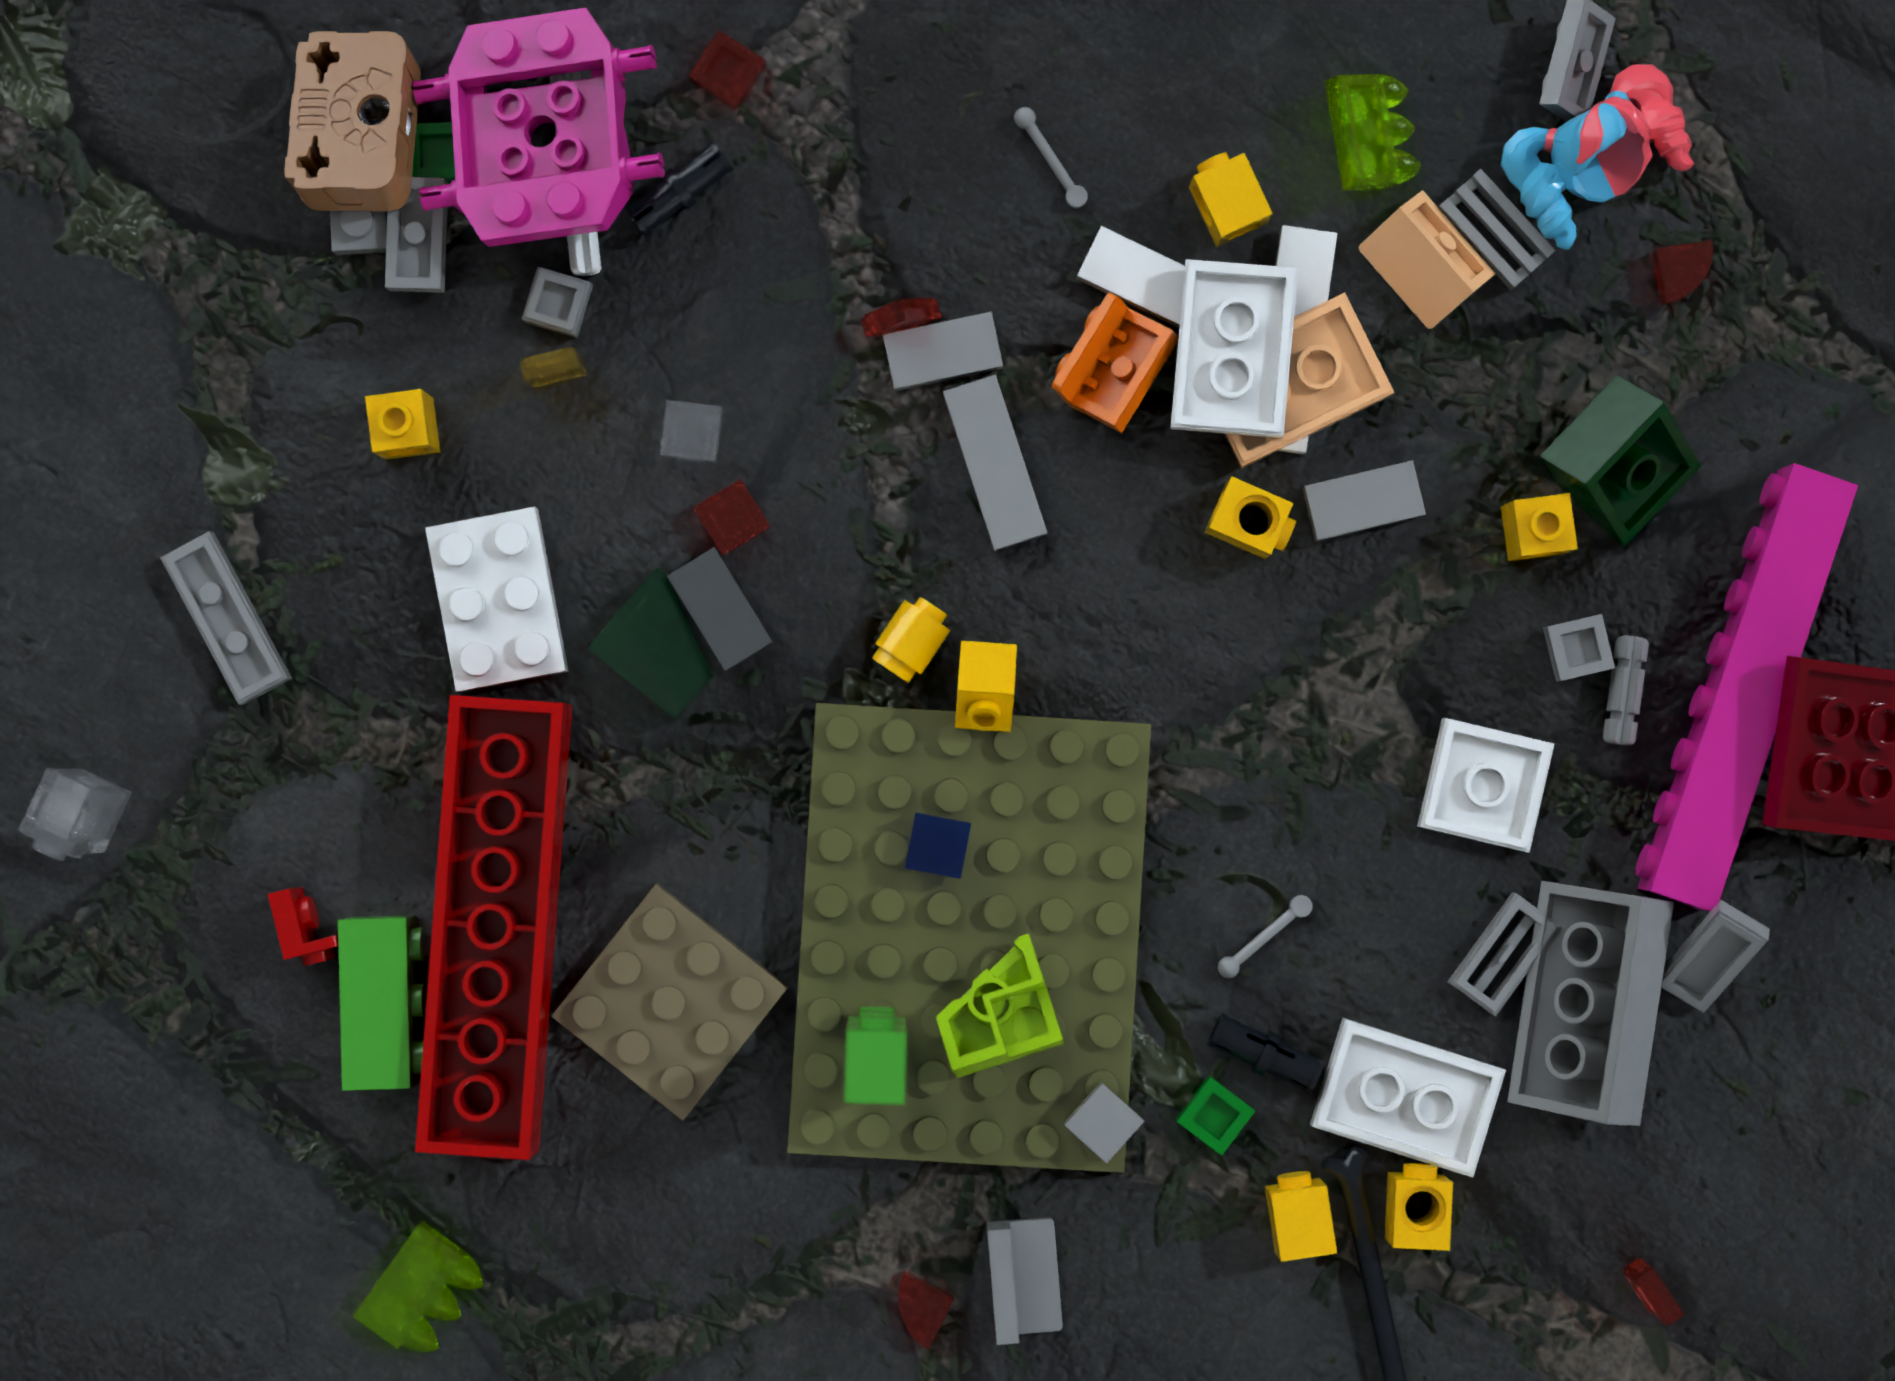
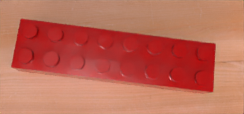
M450 695L415 1152L530 1160L540 1150L573 707L571 704Z

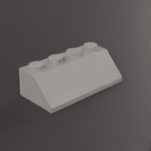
M1541 881L1537 909L1541 911L1544 919L1543 925L1536 921L1534 925L1531 947L1540 938L1539 951L1526 977L1508 1103L1603 1124L1640 1126L1674 902ZM1550 917L1561 927L1544 949L1542 946L1546 920H1549Z

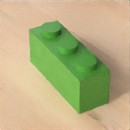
M417 915L349 917L338 920L342 1091L410 1089L421 1081L424 1040H420L419 1018H425L427 988L425 984H418V961H424L426 957L425 929L423 927L417 928Z
M861 1006L860 1016L848 1017L844 1103L905 1104L906 1020L905 1017H894V1007Z

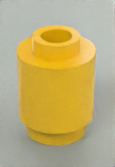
M919 597L914 605L904 600L875 642L879 648L872 659L909 683L916 672L919 674L923 673L951 630L942 624L947 614L922 597Z

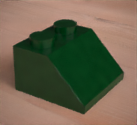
M1616 376L1600 394L1593 398L1583 412L1562 434L1554 439L1552 444L1540 456L1560 488L1564 492L1570 493V497L1617 542L1624 546L1632 540L1701 467L1665 403L1619 376Z

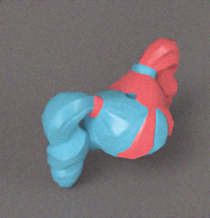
M1645 64L1631 65L1618 73L1605 100L1595 104L1590 110L1570 119L1559 128L1544 129L1531 127L1518 130L1503 146L1500 166L1509 182L1520 192V202L1526 207V216L1537 220V226L1544 238L1555 239L1558 248L1569 250L1576 238V225L1571 219L1572 209L1561 192L1567 189L1575 196L1597 202H1605L1616 196L1626 194L1641 178L1653 156L1649 142L1654 143L1659 156L1665 158L1667 165L1675 170L1687 171L1695 163L1689 155L1692 142L1690 136L1685 132L1684 114L1680 107L1673 105V86L1668 76L1654 65ZM1544 150L1546 153L1551 154L1552 164L1541 162L1537 156L1538 153Z

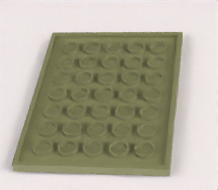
M816 703L787 1153L1124 1173L1126 1143L1106 1164L1063 1123L1101 1081L1129 1105L1151 724L1012 715L1011 732L979 731L955 728V711ZM1029 933L1065 1044L957 1078L952 1072L936 1016L954 999H960L972 987L973 980L986 968L990 970L1015 946L1013 942L1019 936ZM861 1006L894 1007V1017H905L907 1030L905 1104L844 1103L848 1017L860 1016Z

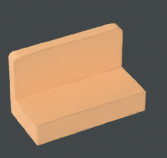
M1423 190L1399 207L1359 245V251L1428 329L1435 327L1496 274Z

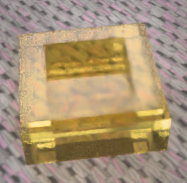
M572 347L522 358L523 361H520L524 381L532 388L586 376L583 358Z

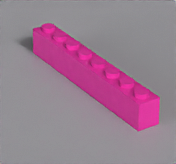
M1795 463L1780 468L1776 474L1771 473L1768 476L1759 500V504L1765 506L1759 527L1753 526L1750 529L1743 545L1742 557L1748 560L1741 580L1735 579L1726 595L1724 610L1730 613L1723 633L1717 632L1707 652L1706 662L1711 664L1712 667L1706 685H1699L1689 706V716L1693 717L1694 720L1688 738L1680 739L1672 756L1671 769L1675 770L1676 774L1670 792L1663 791L1654 810L1653 822L1659 824L1652 845L1646 844L1643 847L1637 860L1635 875L1641 877L1637 887L1638 890L1705 912H1710L1719 902L1776 733L1787 656L1801 657L1858 488L1857 484Z

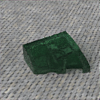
M657 567L613 616L587 649L673 718L679 720L714 675L697 644L691 625L679 605L667 574Z

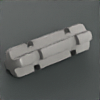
M1624 635L1616 639L1613 658L1618 659V664L1611 672L1606 711L1611 712L1610 719H1605L1603 731L1604 741L1611 744L1627 746L1633 745L1636 741L1638 723L1633 721L1634 715L1640 714L1645 670L1641 669V662H1647L1649 647L1648 640L1642 637Z

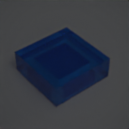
M915 812L905 868L961 879L971 823Z

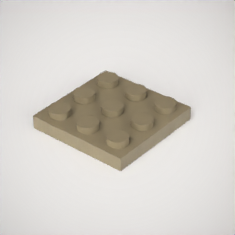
M657 883L551 1017L683 1121L789 986Z

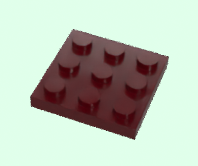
M1787 656L1762 825L1895 841V670Z

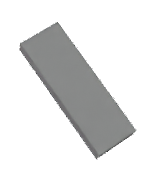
M996 374L943 391L947 409L994 552L1047 535L1043 517Z
M208 531L160 557L238 705H244L292 679L215 533Z

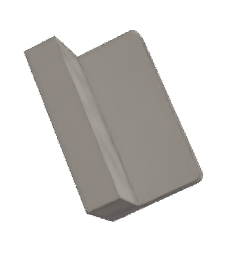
M1051 1217L987 1222L997 1345L1019 1343V1334L1060 1331L1063 1327L1054 1220Z

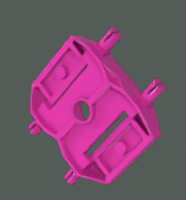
M587 8L467 25L448 68L449 73H446L444 77L413 81L412 87L415 89L413 90V95L417 104L447 99L451 102L455 180L451 184L420 187L419 194L422 197H419L422 209L429 211L431 209L455 206L460 212L464 213L481 241L488 247L607 231L632 196L634 180L662 178L665 176V170L662 168L665 165L661 153L630 158L623 122L626 104L625 73L649 69L655 70L657 63L655 61L656 53L653 45L626 50L614 48ZM591 70V78L573 81L561 80L553 84L519 89L508 88L499 92L487 93V85ZM543 123L556 124V136L550 144L544 147L532 145V134L539 125Z

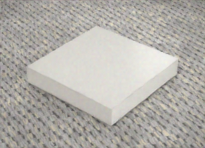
M1442 718L1417 827L1529 853L1554 743Z

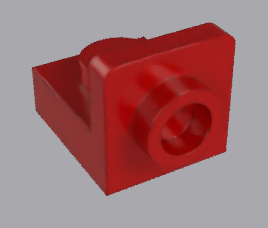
M302 886L267 894L284 960L301 956L303 966H308L337 958L334 947L338 946V934L318 940L315 939L313 929L319 927L318 912L313 898L310 895H304Z

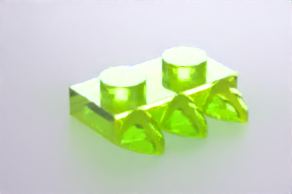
M1385 74L1336 75L1324 81L1343 191L1387 189L1414 177L1421 168V163L1410 153L1395 149L1394 146L1406 141L1414 132L1415 126L1404 116L1388 111V108L1396 106L1405 99L1409 92L1408 88L1398 79Z
M422 1221L361 1303L353 1317L397 1349L404 1346L419 1352L436 1351L438 1342L435 1332L423 1315L425 1314L438 1320L450 1321L459 1319L461 1314L458 1302L452 1291L446 1286V1283L462 1289L481 1288L483 1280L480 1269L468 1253Z

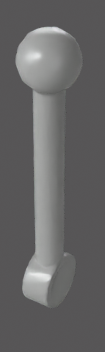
M1028 107L1019 108L1014 115L1015 124L1027 130L1066 190L1065 201L1067 205L1073 209L1083 207L1088 199L1086 189L1074 184L1036 126L1034 111Z
M1304 895L1294 896L1290 900L1289 909L1233 957L1226 956L1219 961L1217 967L1220 975L1224 978L1235 977L1239 972V965L1296 917H1306L1311 913L1313 908L1311 900Z

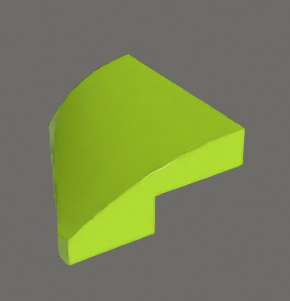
M1029 933L1019 936L1013 942L1015 946L990 970L986 968L973 980L972 987L960 999H954L936 1016L952 1072L957 1078L1065 1044Z

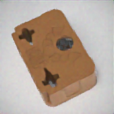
M317 31L309 33L308 42H299L296 50V73L294 93L291 99L288 152L284 168L285 178L298 193L304 204L312 210H398L406 204L411 193L418 104L415 101L413 90L415 89L412 86L414 80H421L419 64L402 36L394 32L337 33V31Z

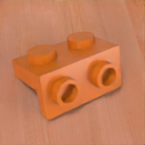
M1109 292L1102 303L1096 306L1088 315L1084 332L1071 353L1066 354L1059 362L1055 379L1052 383V389L1070 407L1122 433L1176 346L1179 337L1172 329L1129 309L1120 297Z

